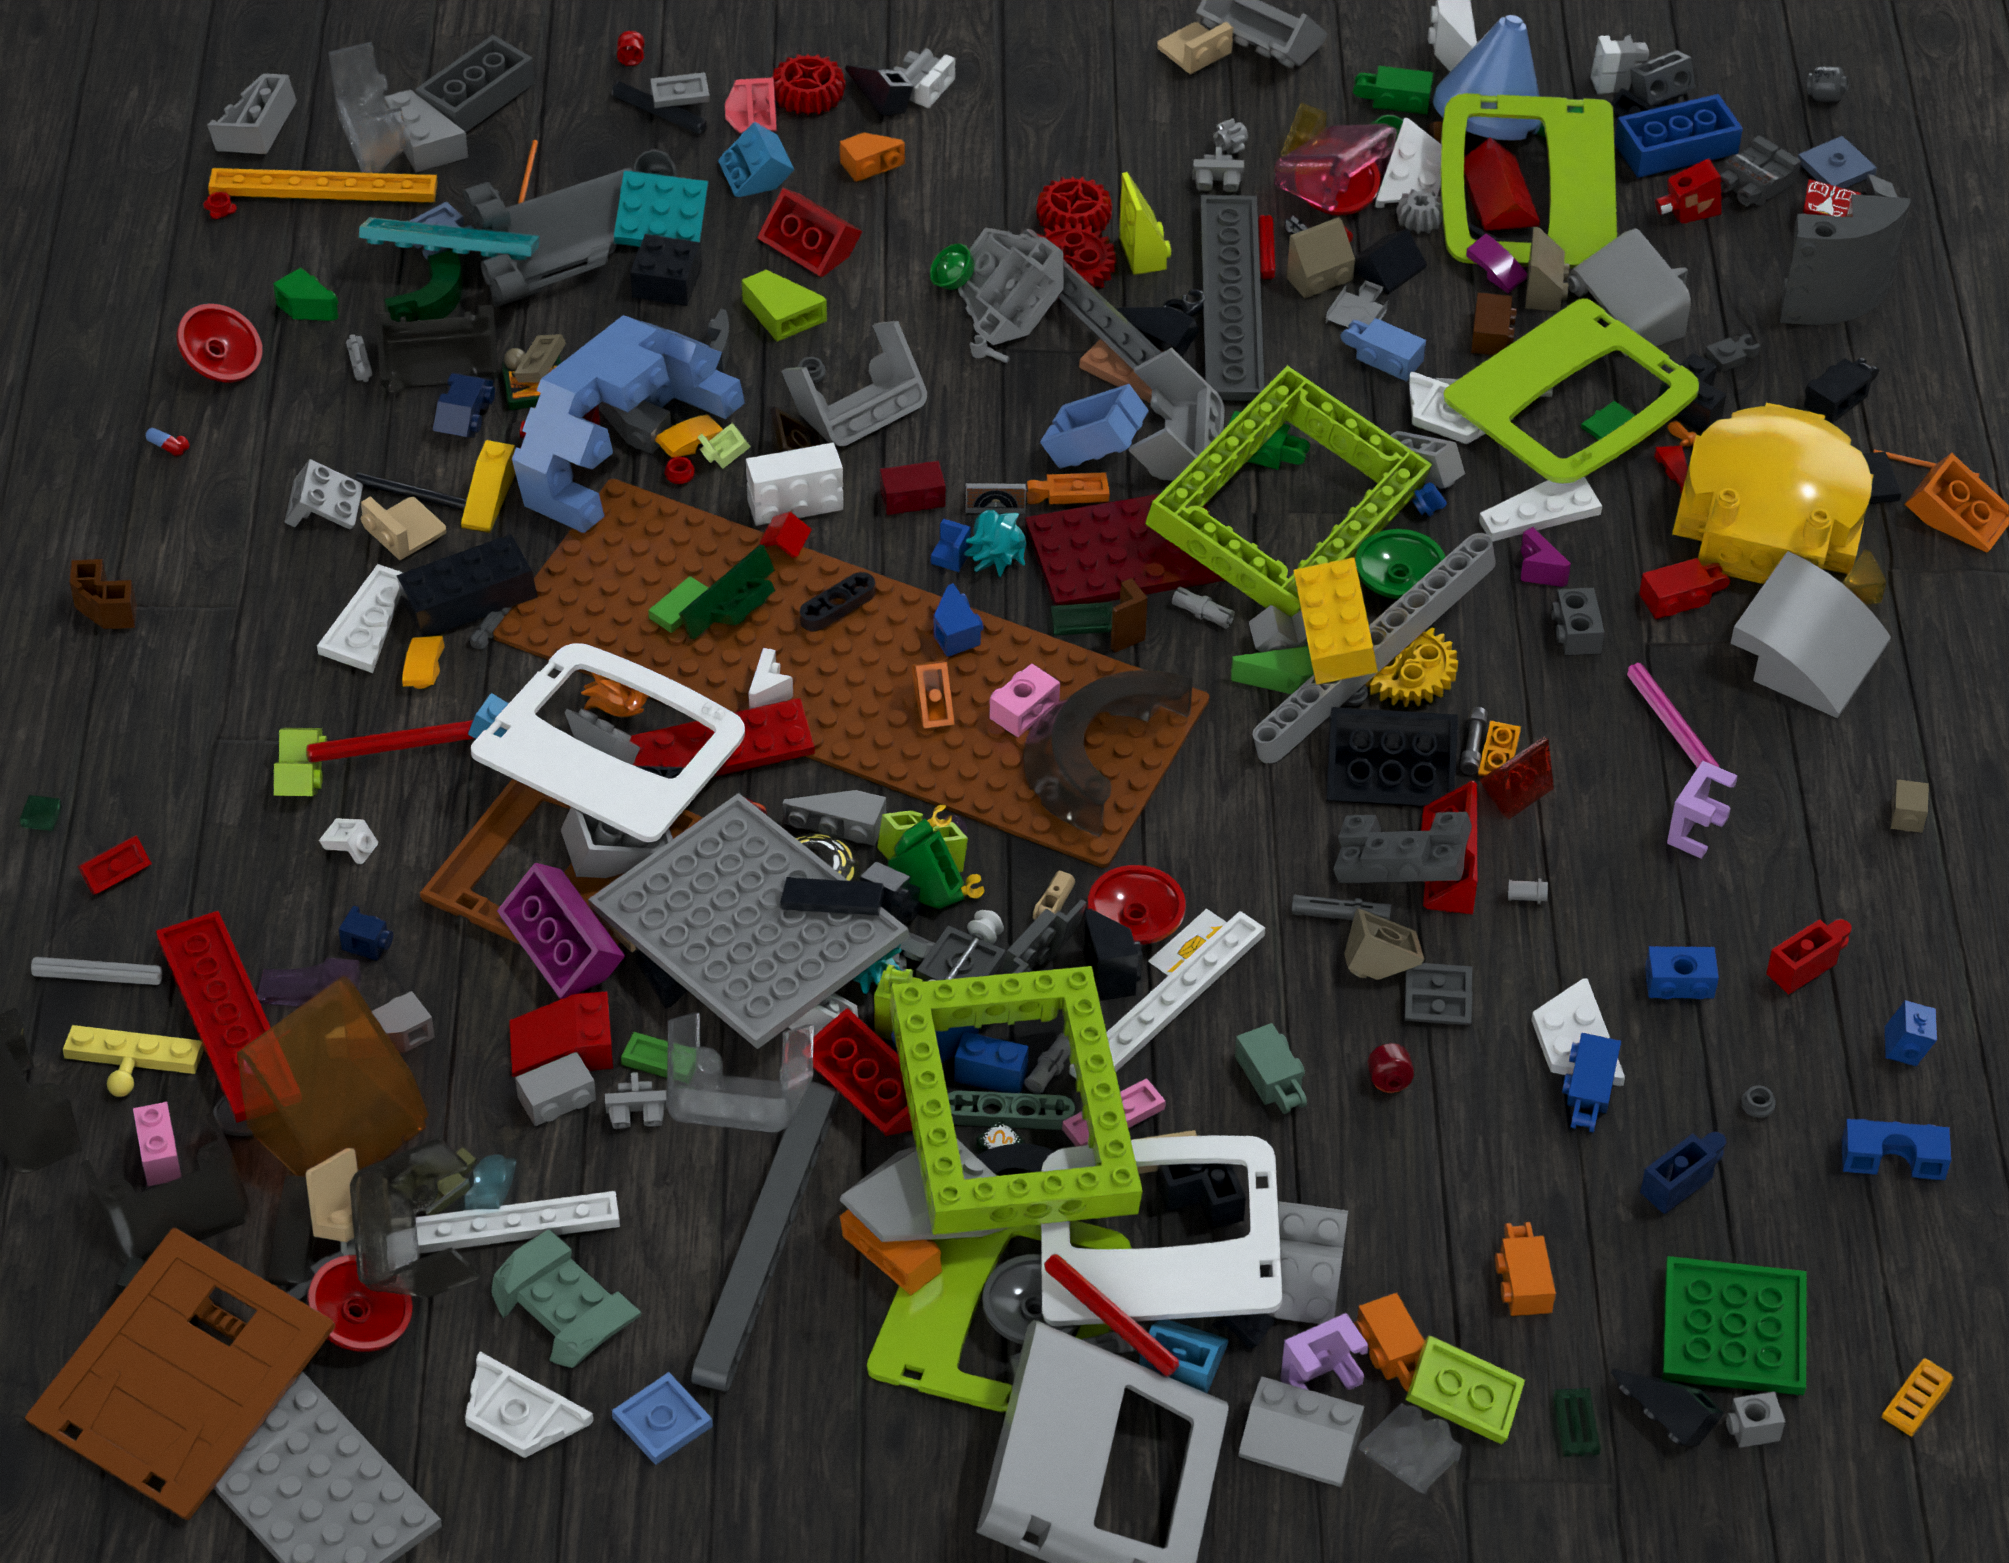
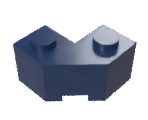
M451 373L448 379L449 392L448 394L442 393L437 403L433 431L475 438L482 424V416L479 415L480 409H488L489 404H492L494 401L495 387H492L493 380Z

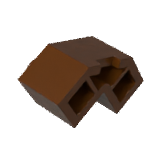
M103 559L72 560L69 583L75 608L103 629L135 628L137 603L132 580L107 581Z

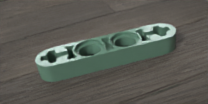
M953 1091L948 1093L953 1124L989 1127H999L1001 1125V1127L1007 1126L1010 1128L1061 1130L1062 1121L1075 1115V1106L1072 1100L1061 1095ZM994 1104L999 1106L1001 1111L997 1114H987L983 1108ZM955 1105H962L961 1111H956ZM973 1105H977V1112H973ZM1022 1106H1029L1035 1112L1030 1116H1023L1016 1110ZM1041 1108H1045V1115H1041ZM1056 1110H1063V1115H1056Z

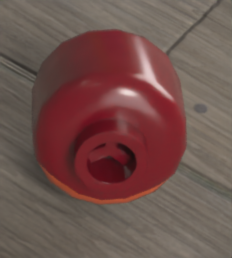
M1394 1043L1382 1044L1370 1053L1367 1061L1371 1080L1377 1089L1382 1092L1394 1093L1409 1086L1414 1077V1067L1409 1053L1403 1046Z

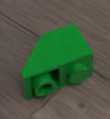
M302 268L273 283L276 305L291 318L329 321L339 318L337 309L338 299L332 290H327L314 275H309Z

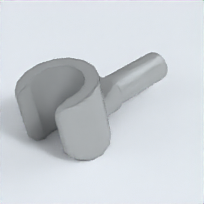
M976 335L974 337L975 344L970 343L971 353L975 358L989 356L1006 364L1009 362L1010 357L987 347L986 337L983 335Z

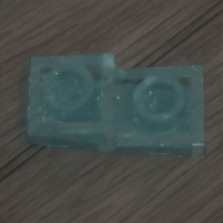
M489 1155L482 1159L473 1170L474 1185L464 1196L465 1208L499 1209L510 1189L515 1173L516 1159H504L502 1155Z

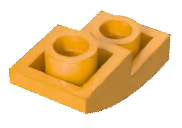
M707 414L685 420L666 429L656 436L655 441L671 457L691 455L696 453L698 444H702L698 439L700 434H703L710 441L723 429Z
M443 636L412 638L404 664L403 687L414 686V688L422 689L434 685L440 673L438 659L445 647Z
M1490 721L1478 771L1479 776L1505 781L1510 780L1521 726Z

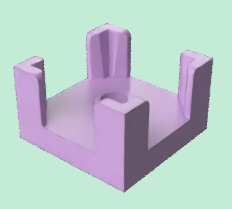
M1705 761L1701 762L1675 801L1667 844L1701 859L1706 853L1708 846L1686 836L1695 823L1705 827L1713 823L1722 827L1729 818L1731 809L1728 805L1708 797L1711 780L1734 788L1737 781V775Z
M1347 1313L1342 1314L1285 1340L1280 1380L1283 1383L1307 1389L1304 1384L1305 1382L1334 1370L1345 1388L1351 1390L1363 1384L1364 1374L1351 1356L1350 1350L1355 1354L1360 1352L1361 1355L1367 1353L1368 1344Z

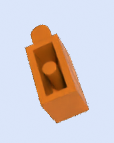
M1524 1222L1523 1226H1512L1511 1223H1505V1239H1502L1500 1253H1495L1497 1274H1502L1504 1282H1501L1503 1303L1508 1302L1511 1316L1552 1313L1556 1292L1544 1236H1533L1530 1222Z
M1397 1293L1360 1305L1357 1321L1354 1322V1325L1368 1344L1370 1358L1374 1367L1381 1369L1386 1380L1398 1377L1403 1388L1408 1392L1424 1339Z

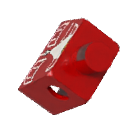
M1809 179L1802 214L1847 217L1852 194L1861 195V193Z

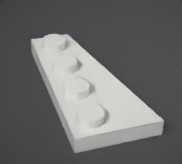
M1585 477L1565 484L1547 480L1481 512L1479 522L1492 541L1523 534L1524 531L1532 527L1540 530L1601 515L1602 505Z

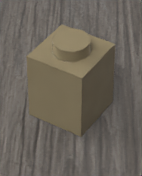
M1896 780L1891 800L1890 829L1923 833L1928 814L1929 783Z

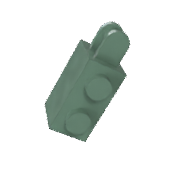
M1272 1023L1236 1036L1235 1058L1265 1105L1276 1102L1283 1114L1289 1113L1293 1107L1299 1106L1302 1108L1307 1106V1099L1301 1088L1302 1077L1305 1076L1303 1064L1299 1058H1294L1289 1050L1286 1037L1282 1033L1279 1034Z

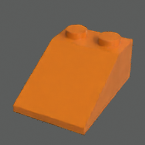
M1950 453L1932 467L1905 503L1925 524L1986 553L1991 550L2009 525V505L1953 453Z

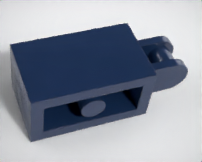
M1711 1132L1700 1140L1692 1133L1645 1168L1640 1193L1662 1213L1666 1214L1712 1179L1715 1164L1723 1158V1149L1726 1145L1725 1136L1719 1132Z

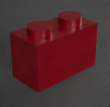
M939 461L880 469V492L887 515L946 507V485Z

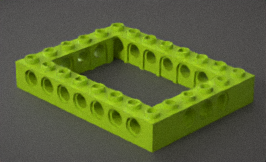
M1287 365L1152 502L1145 524L1263 607L1268 608L1272 605L1292 617L1301 610L1294 573L1288 579V569L1281 561L1273 560L1257 548L1258 545L1255 543L1250 544L1233 532L1232 527L1229 525L1226 527L1208 514L1209 511L1202 507L1286 421L1290 422L1378 483L1372 491L1369 489L1365 493L1363 500L1356 508L1352 507L1349 510L1347 517L1340 525L1336 524L1332 528L1330 535L1323 543L1319 542L1316 545L1314 552L1309 558L1299 563L1297 568L1299 569L1355 558L1356 552L1363 541L1371 535L1382 531L1415 496L1414 491L1420 490L1424 486L1432 464Z
M1092 966L892 985L889 1009L933 1235L1138 1214L1142 1187ZM1059 1009H1062L1064 1017L1063 1033L1064 1036H1068L1070 1044L1069 1060L1070 1064H1074L1077 1076L1076 1092L1081 1094L1083 1104L1081 1115L1082 1119L1087 1122L1089 1131L1088 1146L1093 1149L1095 1166L964 1179L935 1031H948V1028L963 1026L981 1028L984 1024L1005 1022L1008 1025H1014L1016 1021L1040 1019L1041 1022H1046L1056 1018Z

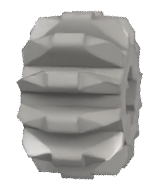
M1411 189L1410 193H1403L1396 209L1399 225L1405 226L1409 231L1414 230L1417 234L1420 231L1429 234L1431 229H1438L1443 218L1441 197L1435 196L1434 191L1425 192L1424 189L1421 191Z

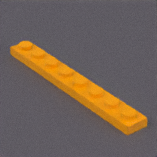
M212 168L208 189L209 195L215 192H225L229 196L435 202L438 182L437 175Z

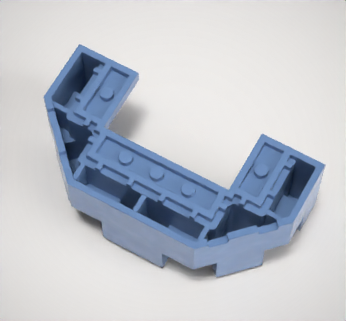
M623 315L541 378L537 391L541 393L535 408H530L522 430L526 433L521 448L516 447L512 457L524 506L585 533L605 516L599 493L573 482L572 478L574 476L570 462L594 469L613 453L608 429L582 417L601 402L629 412L643 400L662 408L673 398H676L726 419L744 405L745 401L740 380L716 370L722 352L677 332Z

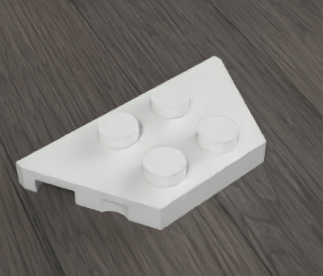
M1404 118L1376 200L1375 207L1384 208L1385 203L1399 202L1402 194L1410 193L1411 189L1416 191L1424 189L1425 192L1434 191L1435 196H1438L1441 187V144L1409 118Z
M1412 371L1409 378L1412 425L1464 444H1468L1486 434L1445 403L1443 393L1449 384Z
M1587 978L1580 980L1535 1010L1532 1014L1531 1021L1550 1072L1573 1075L1575 1063L1569 1062L1572 1043L1580 1042L1581 1032L1610 1038ZM1618 1060L1613 1085L1624 1086L1625 1076Z
M482 1352L477 1355V1368L470 1390L471 1399L465 1416L466 1426L526 1458L591 1425L593 1422V1413Z

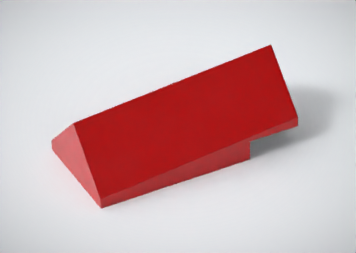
M1490 137L1464 157V179L1476 218L1481 220L1484 231L1540 225L1515 155Z
M1472 780L1423 807L1421 831H1430L1436 813L1467 812L1472 825L1466 844L1464 871L1461 879L1453 881H1424L1423 906L1426 909L1473 914L1478 882L1477 783Z

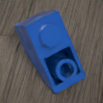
M954 583L947 586L934 614V638L947 657L981 645V631L984 629L980 616L972 612L966 595L964 593L960 594Z

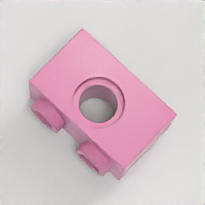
M1030 664L1023 671L1017 672L1004 687L998 688L993 692L989 700L990 719L1016 737H1019L1059 704L1060 682L1034 664Z
M167 1102L133 1108L147 1185L153 1186L182 1180Z

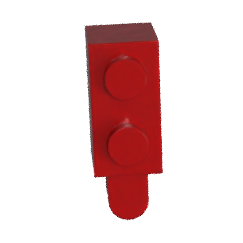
M1698 558L1643 573L1639 595L1653 617L1658 619L1710 604L1712 593L1725 589L1730 584V579L1727 575L1722 574L1723 569L1719 563L1702 566Z
M1820 919L1772 949L1766 974L1787 994H1791L1837 964L1840 950L1848 945V936L1852 929L1851 924L1843 919L1835 920L1829 925H1826Z

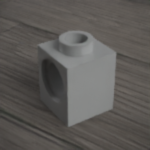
M1775 1392L1733 1398L1730 1413L1726 1414L1728 1431L1731 1435H1735L1739 1447L1776 1442L1781 1439L1785 1419Z

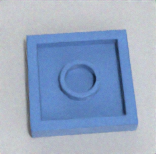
M669 1372L612 1410L613 1419L655 1465L713 1427L712 1418Z

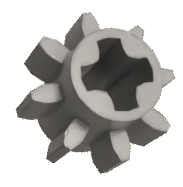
M1232 118L1216 125L1219 131L1214 133L1213 138L1216 147H1221L1222 152L1227 151V154L1231 155L1245 149L1243 143L1248 140V133L1241 122L1235 123Z

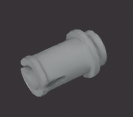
M1538 878V882L1509 880L1508 901L1529 900L1537 901V904H1541V901H1547L1548 882H1541L1542 878Z

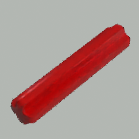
M1262 214L1258 217L1260 277L1264 280L1267 278L1271 280L1275 277L1276 271L1273 217Z

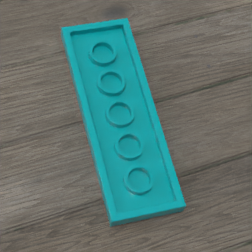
M369 217L359 226V238L367 239V243L384 244V241L395 242V246L410 248L413 244L424 245V249L431 251H440L441 247L452 248V252L458 254H469L470 250L481 251V255L486 257H496L498 253H507L514 260H527V256L531 257L539 248L540 236L372 217Z

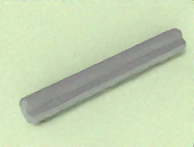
M34 957L31 964L32 975L38 977L159 985L163 974L162 968L158 965Z

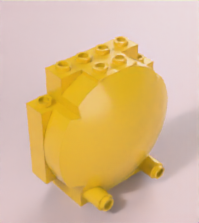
M1767 402L1765 406L1733 412L1731 419L1717 420L1701 436L1696 435L1672 534L1702 541L1698 560L1702 566L1719 563L1723 569L1722 574L1765 584L1787 551L1808 560L1821 569L1851 575L1857 556L1865 513L1871 496L1873 474H1870L1868 464L1862 452L1850 445L1851 439L1847 434L1832 423L1824 420L1825 415Z

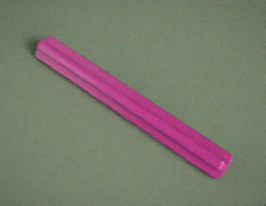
M1641 663L1630 665L1627 672L1628 677L1695 766L1698 768L1701 762L1705 761L1719 767L1718 763Z

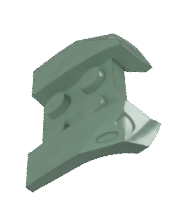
M548 1229L515 1250L494 1274L492 1296L503 1318L519 1302L555 1336L549 1361L574 1368L600 1344L640 1317L641 1312L621 1293L609 1294L571 1259L572 1249Z

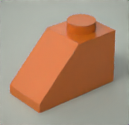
M935 661L912 664L915 697L923 728L954 725L947 662Z

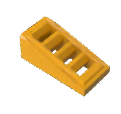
M1924 1358L1888 1405L1881 1418L1912 1437L1949 1392L1953 1376ZM1916 1387L1922 1389L1923 1391H1925L1926 1393H1928V1394L1931 1395V1396L1928 1397L1927 1395H1925V1394L1922 1393L1921 1391L1917 1390ZM1907 1398H1910L1917 1404L1921 1405L1922 1408L1916 1406L1915 1404L1907 1400ZM1899 1407L1915 1416L1914 1420L1898 1411Z

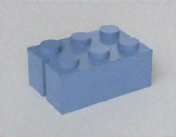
M1130 384L1062 405L1052 421L1054 425L1049 426L1040 443L1059 469L1071 465L1075 467L1084 461L1093 458L1098 460L1106 454L1116 451L1120 453L1128 449L1132 444L1131 440L1135 433L1142 427V421L1149 410Z

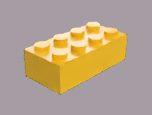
M1355 558L1294 569L1316 685L1377 673L1378 669Z

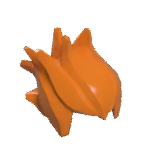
M592 673L595 681L585 685L584 688L586 690L581 692L582 695L590 696L584 706L585 710L598 708L610 715L621 718L642 713L644 708L641 707L645 704L647 698L650 697L595 673Z

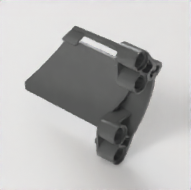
M631 168L598 177L505 208L500 198L499 191L497 189L494 190L489 182L463 190V198L476 229L540 236L539 248L531 257L527 256V260L511 259L509 257L510 254L498 253L496 257L482 256L481 270L486 283L490 287L494 308L538 294L546 285L600 267L608 262V255L614 253L617 246L613 241L624 170L633 171ZM588 261L586 265L541 279L542 276Z

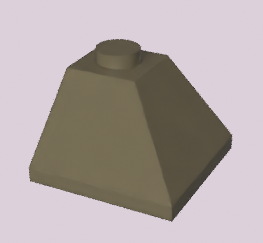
M1357 908L1344 953L1347 967L1354 975L1361 978H1367L1368 976L1379 980L1422 965L1424 956L1416 931Z

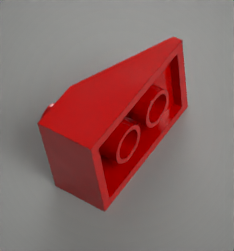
M607 991L573 994L509 1020L513 1077L525 1074L575 1052L578 1053L588 1071L613 1069Z

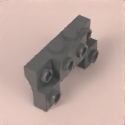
M1436 813L1430 831L1380 832L1381 827L1376 815L1346 816L1338 836L1341 850L1333 869L1338 883L1460 880L1464 871L1466 844L1472 829L1468 813Z

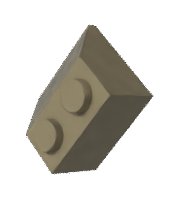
M1339 217L1290 235L1287 279L1304 299L1353 280L1355 257L1343 222Z
M1533 227L1527 272L1525 308L1560 311L1561 300H1567L1569 283H1563V280L1567 281L1570 264L1564 263L1565 251L1538 227Z

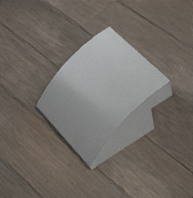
M1787 551L1735 624L1731 644L1758 655L1753 681L1838 718L1889 644L1891 636L1873 612L1845 585L1808 560Z

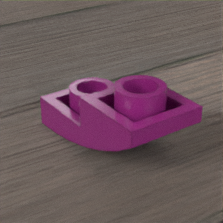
M1484 234L1467 248L1466 257L1487 270V279L1507 293H1510L1528 277V274L1518 261L1488 234Z

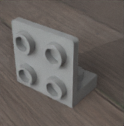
M309 459L293 481L284 523L296 527L302 518L307 519L310 513L313 512L343 527L352 529L357 517L363 484Z

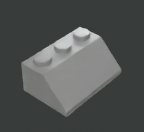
M1261 1376L1250 1407L1238 1457L1342 1488L1361 1432L1364 1406Z

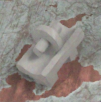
M1215 147V155H1204V159H1193L1192 180H1195L1197 190L1210 191L1212 190L1213 181H1223V190L1226 192H1237L1240 181L1243 180L1244 160H1232V155H1221V147Z
M638 1072L631 1073V1082L618 1083L619 1093L605 1094L606 1113H609L614 1129L631 1127L630 1112L643 1111L644 1126L662 1125L664 1110H667L666 1090L652 1091V1081L639 1082Z

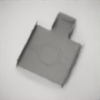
M1365 280L1359 289V296L1346 292L1345 285L1328 309L1326 323L1332 321L1348 327L1353 320H1358L1367 325H1370L1375 318L1381 320L1387 311L1388 300L1384 305L1375 303V300L1382 292L1383 287Z

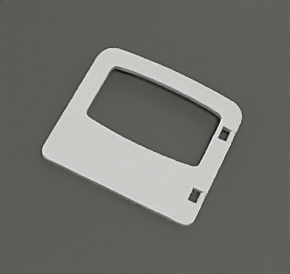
M573 643L559 649L549 659V663L540 672L538 671L502 710L491 726L479 735L471 745V756L477 762L641 841L654 842L661 838L742 743L745 736V726L741 718L735 713L663 675L588 644ZM553 669L561 671L555 679L547 676ZM583 669L626 685L669 705L702 723L715 733L676 778L668 779L599 751L553 727L535 714L574 671ZM500 727L507 730L501 738L494 735Z
M1183 1136L1131 1140L1137 1167L1203 1163L1241 1164L1246 1166L1249 1180L1251 1230L1248 1236L1244 1238L1163 1248L1084 1249L1075 1248L1070 1244V1221L1041 1224L1042 1313L1046 1323L1051 1326L1104 1323L1045 1271L1044 1263L1052 1254H1058L1134 1321L1263 1314L1275 1312L1282 1305L1276 1160L1273 1148L1266 1141L1258 1137ZM1088 1145L1057 1150L1044 1161L1041 1172L1095 1166L1093 1149L1089 1148ZM1268 1176V1188L1256 1189V1177ZM1260 1265H1272V1277L1260 1278Z

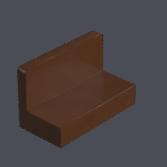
M1132 578L1121 582L1120 604L1112 609L1111 649L1115 653L1144 641L1146 637L1148 598Z

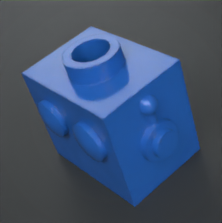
M1905 1000L1885 1025L1886 1058L1917 1066L1937 1041L1935 1008Z

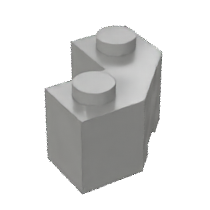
M1270 605L1249 621L1255 648L1260 652L1308 646L1301 610L1290 617Z

